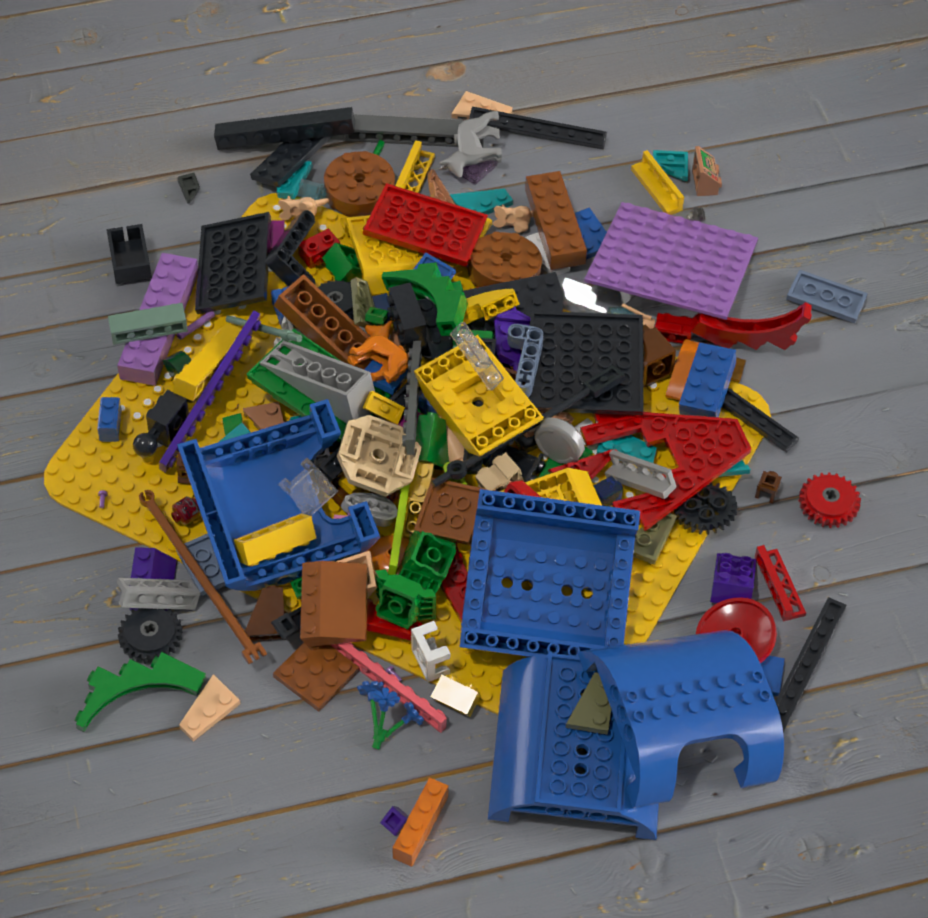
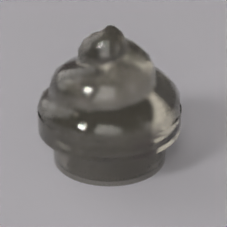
M693 207L686 218L702 223V221L706 220L703 207Z

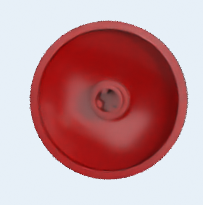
M730 598L715 604L705 612L696 629V634L722 630L735 632L747 641L760 663L770 655L777 638L776 624L769 610L761 603L749 598Z

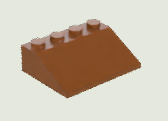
M334 561L302 563L300 639L308 647L367 641V564Z

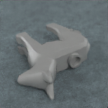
M498 111L488 112L479 118L464 120L459 124L458 134H454L455 145H458V150L448 159L439 162L442 165L439 170L448 169L458 178H461L463 167L476 165L490 160L497 161L498 163L501 162V148H482L479 141L488 136L500 139L499 129L487 126L490 121L499 120Z

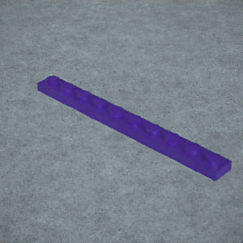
M253 310L159 462V469L166 473L169 467L173 468L175 465L176 456L179 452L177 444L184 443L188 436L192 437L194 434L196 423L198 421L201 422L206 412L204 410L207 406L210 407L212 405L216 391L222 389L225 376H230L234 368L232 366L235 360H240L243 354V347L249 345L252 339L251 334L259 329L261 325L260 313Z

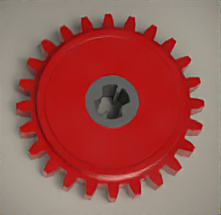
M830 472L827 475L820 473L819 477L813 475V479L808 478L807 482L803 483L798 501L800 502V509H804L803 515L808 514V520L813 519L814 524L820 523L821 527L828 525L829 528L836 525L839 528L841 523L846 526L847 521L852 522L853 517H857L861 506L860 492L856 491V485H851V480H845V476L841 478L837 473L835 475H831Z

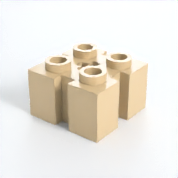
M507 453L497 456L492 461L493 465L491 467L480 469L475 476L480 488L491 491H502L506 489L509 482L523 480L520 468Z

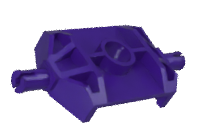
M516 306L506 312L497 314L494 318L497 359L502 363L510 365L515 371L518 370L522 350L508 345V328L512 324L529 326L530 317L517 311Z

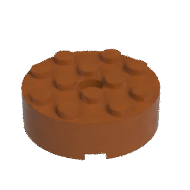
M368 151L344 153L328 165L324 174L325 198L329 199V206L347 217L371 215L385 184L388 183L395 186L393 168L384 158Z
M493 232L478 239L469 260L468 275L474 286L478 285L479 287L538 276L541 272L542 255L533 242L520 236L518 233Z

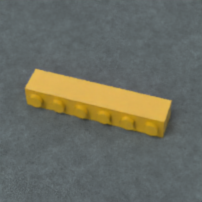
M229 323L219 328L216 335L209 339L208 344L202 346L200 352L192 357L191 362L188 365L185 364L182 371L175 375L173 379V393L194 401L206 388L242 329Z

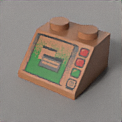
M695 146L692 174L697 196L718 195V190L722 187L721 177H718L719 165L715 163V158L701 147Z

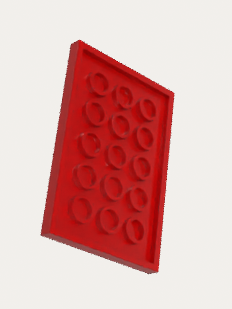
M386 183L363 229V235L423 254L426 252L433 257L466 267L486 224L488 215Z

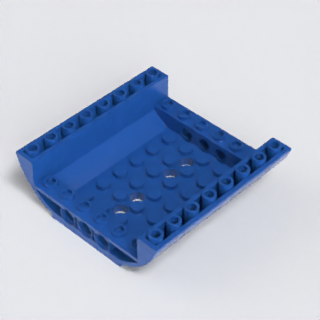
M480 489L470 550L459 646L461 648L532 657L547 655L548 653L579 656L578 653L580 651L624 645L634 543L639 529L640 511ZM504 578H509L512 581L513 585L510 588L502 586L501 581ZM529 581L532 583L533 588L526 591L522 588L521 583ZM564 586L570 587L572 594L570 596L563 595L561 588ZM589 589L592 592V597L589 599L583 598L581 591Z
M556 653L537 655L518 660L503 670L488 820L509 822L511 811L636 826L635 838L657 840L659 803L632 808L626 787L636 777L612 709L607 735L565 728L567 721L581 698V694L584 693L595 672L598 673V671L584 672L579 656ZM584 748L587 754L579 755L576 750ZM583 767L586 773L578 774L575 772V768Z

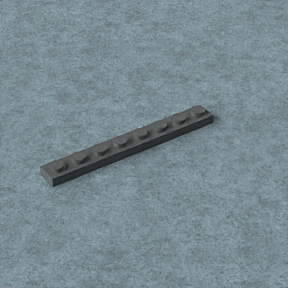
M413 341V348H409L407 383L410 385H406V395L409 397H405V407L407 410H404V420L407 422L403 423V433L406 435H402V446L406 447L407 455H415L420 385L414 370L421 367V341Z

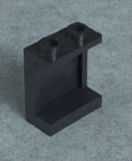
M507 444L492 453L485 467H491L493 465L492 461L497 456L507 453L520 468L524 482L537 479V474L542 472L546 462H544L543 453L535 457Z

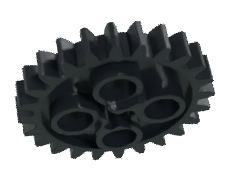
M711 482L674 510V514L677 516V520H679V525L684 524L685 530L691 527V533L698 530L700 535L703 531H706V534L709 535L710 530H713L716 534L718 528L724 530V525L730 526V521H735V515H737L736 496H732V491H727L726 486L720 488V483L713 486Z

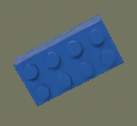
M699 342L679 402L680 415L719 417L736 365V350Z

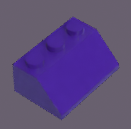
M135 547L131 578L174 580L177 560L156 548ZM129 608L130 610H138V608Z

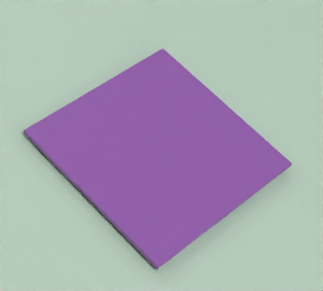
M621 202L584 282L727 320L757 244L758 237L719 228L715 225L704 224L699 221H692L681 216H673L665 212L650 210L646 207L635 206L631 203Z

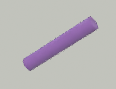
M214 312L206 313L187 326L188 332L177 333L180 340L215 317Z

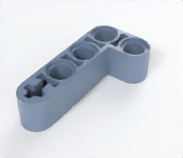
M512 324L508 328V345L522 350L515 382L525 395L529 397L532 394L543 347V331L534 326Z

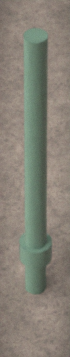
M230 315L226 317L227 323L242 327L247 322V320ZM261 324L257 330L281 337L285 341H302V335L288 329L281 330Z

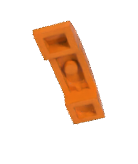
M688 339L684 340L668 385L667 398L680 401L699 342Z

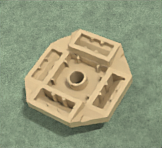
M367 415L347 422L337 458L349 484L386 497L412 482L422 447L418 442H415V455H407L406 447L402 446V435H406L403 433V427Z

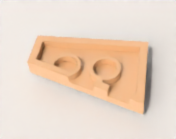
M466 91L451 113V118L467 117L468 120L472 106L512 114L513 107Z
M213 674L179 724L180 729L194 742L238 707L240 700Z

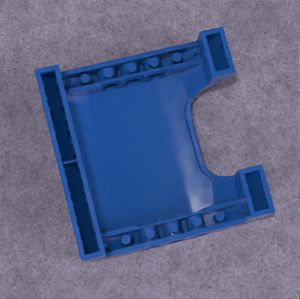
M328 399L309 404L310 415L199 448L197 439L177 444L226 587L238 591H255L272 585H284L302 577V563L314 561L336 562L364 553L379 540L380 535L367 501L349 506L348 516L341 519H332L323 511L311 480L309 470L312 462L341 435ZM301 513L312 516L317 539L310 541L308 545L294 547L291 552L279 553L275 558L261 560L258 565L251 567L239 562L234 539Z
M722 630L586 650L578 653L584 672L598 671L633 768L636 779L626 787L632 808L669 802L672 799L676 785L678 757L681 749L689 744L724 738L735 740L741 747L744 760L734 768L740 788L772 783L778 780L784 758V735L780 714L755 652L740 635L733 631Z

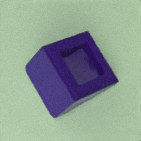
M392 806L380 823L394 836H397L409 816L399 807Z

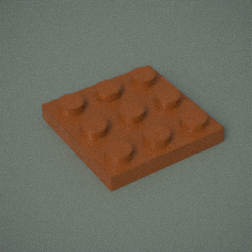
M445 481L434 488L430 482L414 531H424L444 540L471 545L479 491L484 488Z
M303 643L273 672V677L319 712L359 672V666L331 645L308 647Z

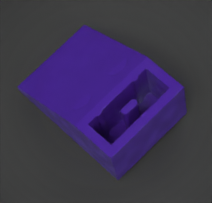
M717 553L710 602L719 603L730 598L752 599L756 559H752L749 556H734L730 553Z

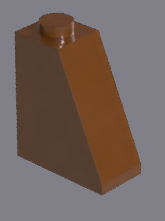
M272 585L262 589L245 629L252 642L285 640L280 637L271 624L272 621L284 615L283 587Z

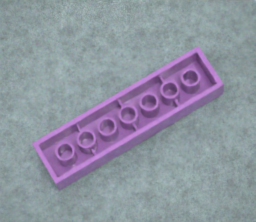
M162 253L139 310L182 303L185 311L198 276L197 259ZM175 334L127 342L117 365L120 379L156 386L164 366L162 360L167 358Z

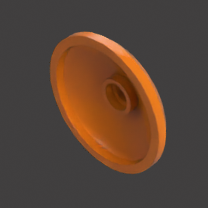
M394 535L379 538L367 550L371 552L374 573L375 570L384 569L388 572ZM404 537L401 539L397 568L409 544V539Z

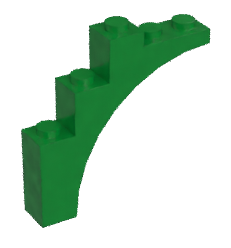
M436 262L419 264L418 269L382 273V280L387 291H389V287L411 283L414 293L422 295L433 302L437 307L436 324L441 336L460 334L468 302L463 290L454 289L450 276L441 277Z
M161 652L159 657L155 656L150 666L153 669L130 659L127 664L124 663L119 671L121 676H117L98 666L96 671L92 670L87 678L89 689L93 693H88L84 702L86 703L84 710H79L74 721L77 722L76 728L85 732L93 718L104 707L116 699L135 691L149 688H168L197 696L206 679V673Z

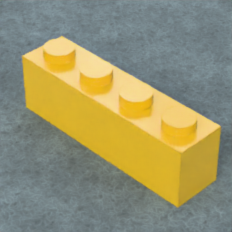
M301 513L234 539V544L239 562L251 567L258 565L261 560L273 559L279 553L291 552L294 547L308 545L310 541L317 538L312 516Z

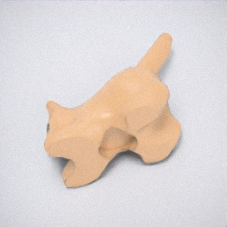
M288 196L287 199L278 201L280 208L283 210L279 217L282 220H288L297 217L304 210H309L315 216L317 207L325 205L329 202V199L314 200L311 197H303L292 200Z
M504 205L502 207L496 206L494 211L497 220L493 222V225L495 227L512 225L515 232L523 233L528 230L533 214L527 206L521 205L515 208H507Z

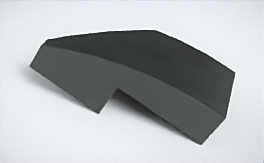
M194 172L177 177L187 203H190L200 190Z

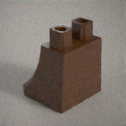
M645 324L643 325V387H648L672 375L675 366L676 349L656 327L650 329Z

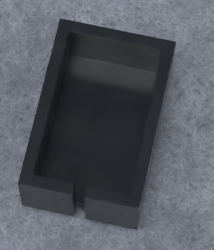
M143 225L126 226L128 241L124 239L123 227L106 229L115 283L121 284L152 279Z
M411 283L389 287V296H387L389 308L387 310L389 311V318H393L394 332L399 334L397 336L399 345L403 346L406 353L409 352V348H413V341H421V349L427 348L426 322Z

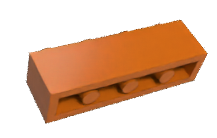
M429 777L393 845V859L411 867L413 866L448 799L449 785Z

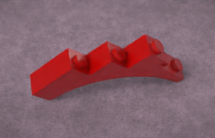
M805 302L797 309L786 314L765 319L727 317V320L698 312L692 319L690 332L724 348H730L739 341L755 350L761 345H765L766 342L786 350L789 346L795 344L797 340L796 333L800 328L811 320L812 305Z

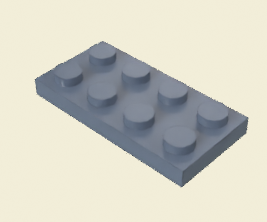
M799 270L786 300L800 305L807 302L812 305V309L855 324L868 293Z

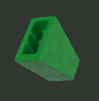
M427 412V415H419L415 442H418L422 447L418 461L433 463L434 469L444 470V464L449 462L446 420L438 417L439 414Z

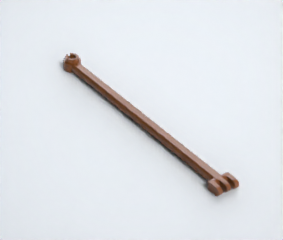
M145 490L146 499L149 501H145V496L141 492L139 495L140 504L150 510L245 649L242 651V656L248 664L253 663L250 655L255 660L260 659L258 651L263 657L266 656L267 653L261 643L253 644L155 502L153 491Z

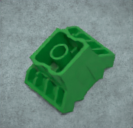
M415 530L409 539V544L405 549L402 561L397 568V574L421 584L423 590L433 589L436 594L442 581L447 576L456 553V544L435 537L432 533Z
M386 569L375 570L376 595L380 600L376 606L377 617L405 629H409L417 621L436 619V595L433 589L423 590L421 584L398 574L389 575Z

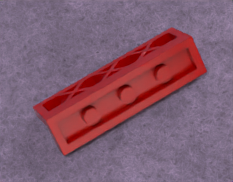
M765 545L757 546L755 553L756 562L783 622L806 616V611L778 549L767 551ZM771 556H775L777 561L775 565H773L770 559ZM777 572L783 574L784 578L782 581H780ZM784 588L790 590V597H787ZM792 605L797 606L799 611L793 613Z

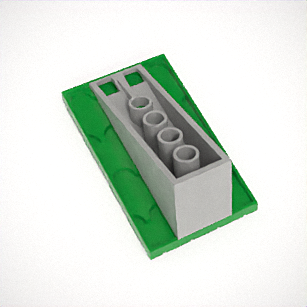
M293 329L294 333L302 335V341H285L282 339L247 373V378L254 385L272 395L274 399L295 411L301 417L310 415L309 404L328 399L341 432L336 441L341 444L345 427L349 420L373 415L362 409L370 391H374L388 399L391 396L389 393L373 385L369 371L342 362Z

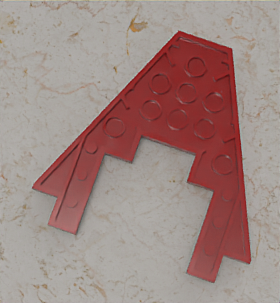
M643 412V415L592 413L596 423L580 427V433L586 446L640 432L647 447L666 443L677 467L671 469L677 487L665 499L644 493L614 501L612 505L616 508L640 511L639 521L644 531L651 528L751 453V446L738 419L652 412Z

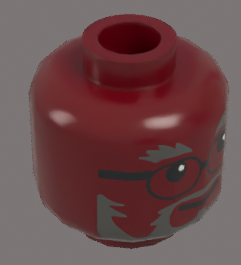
M186 496L172 505L173 512L171 516L176 523L180 522L186 526L200 517V510L195 498Z

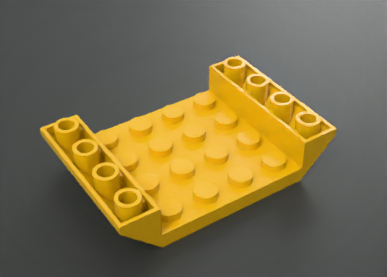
M370 215L340 218L344 233L350 234L363 274L362 280L367 281L371 296L385 293L389 295V291H387L382 280L383 272L412 270L424 255L411 249L363 235V229Z

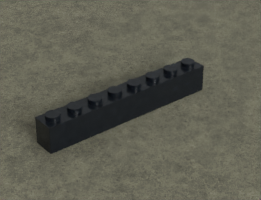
M347 107L215 124L214 139L217 150L353 134L355 133V117L353 108Z

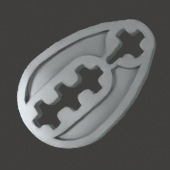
M353 493L346 495L341 504L342 509L348 513L349 506L367 501L376 526L380 527L390 526L397 516L395 504L379 494Z

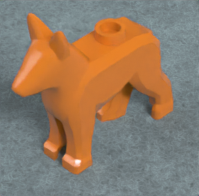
M389 321L384 326L366 325L365 331L370 337L360 347L350 348L349 353L355 355L348 356L347 361L352 366L369 358L383 364L379 371L371 373L372 381L386 379L388 383L397 381L400 375L408 368V354L401 345H396L389 339L392 321Z

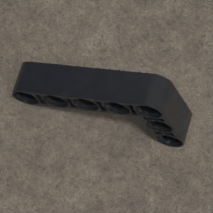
M304 210L291 221L265 259L267 266L288 287L303 274L312 283L316 284L313 276L292 256L315 223V216L309 210Z

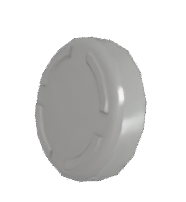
M546 418L534 431L535 441L544 455L558 463L577 462L585 450L584 441L578 430L562 419Z

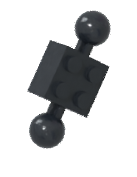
M167 389L158 398L155 406L148 410L146 414L148 433H141L135 437L133 441L135 453L140 457L146 458L156 452L158 443L169 447L189 415L188 404L194 401Z

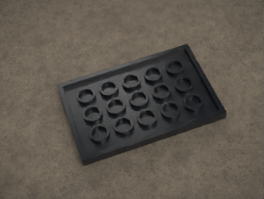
M269 212L201 226L195 302L197 314L267 301L268 266L265 259L269 254L271 215Z

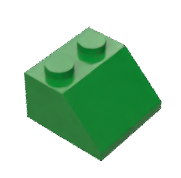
M334 243L322 258L326 263V268L335 276L334 279L337 281L344 280L347 283L356 277L362 279L363 274L354 248Z

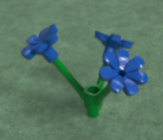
M364 681L362 685L357 686L360 695L367 694L368 701L371 703L374 725L373 748L379 750L385 738H388L395 730L403 724H408L411 720L415 721L418 725L423 724L424 719L414 709V705L411 702H406L404 707L407 710V714L389 730L383 729L385 713L388 711V707H394L395 703H399L400 697L394 691L389 693V689L384 687V682L378 683V681H373L370 684L368 681ZM375 702L379 703L381 710L379 726Z

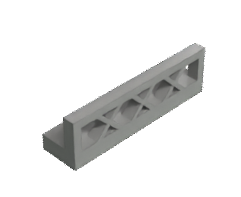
M612 450L609 453L613 465L605 472L607 479L663 499L677 487L671 469L616 450Z
M118 578L117 584L122 590L119 601L122 608L195 610L200 596V591L192 580Z

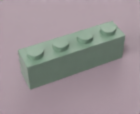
M182 303L108 316L113 345L188 332Z

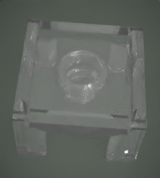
M306 458L301 463V466L305 469L291 482L284 478L278 485L290 495L302 513L312 516L338 490L316 464L309 458Z

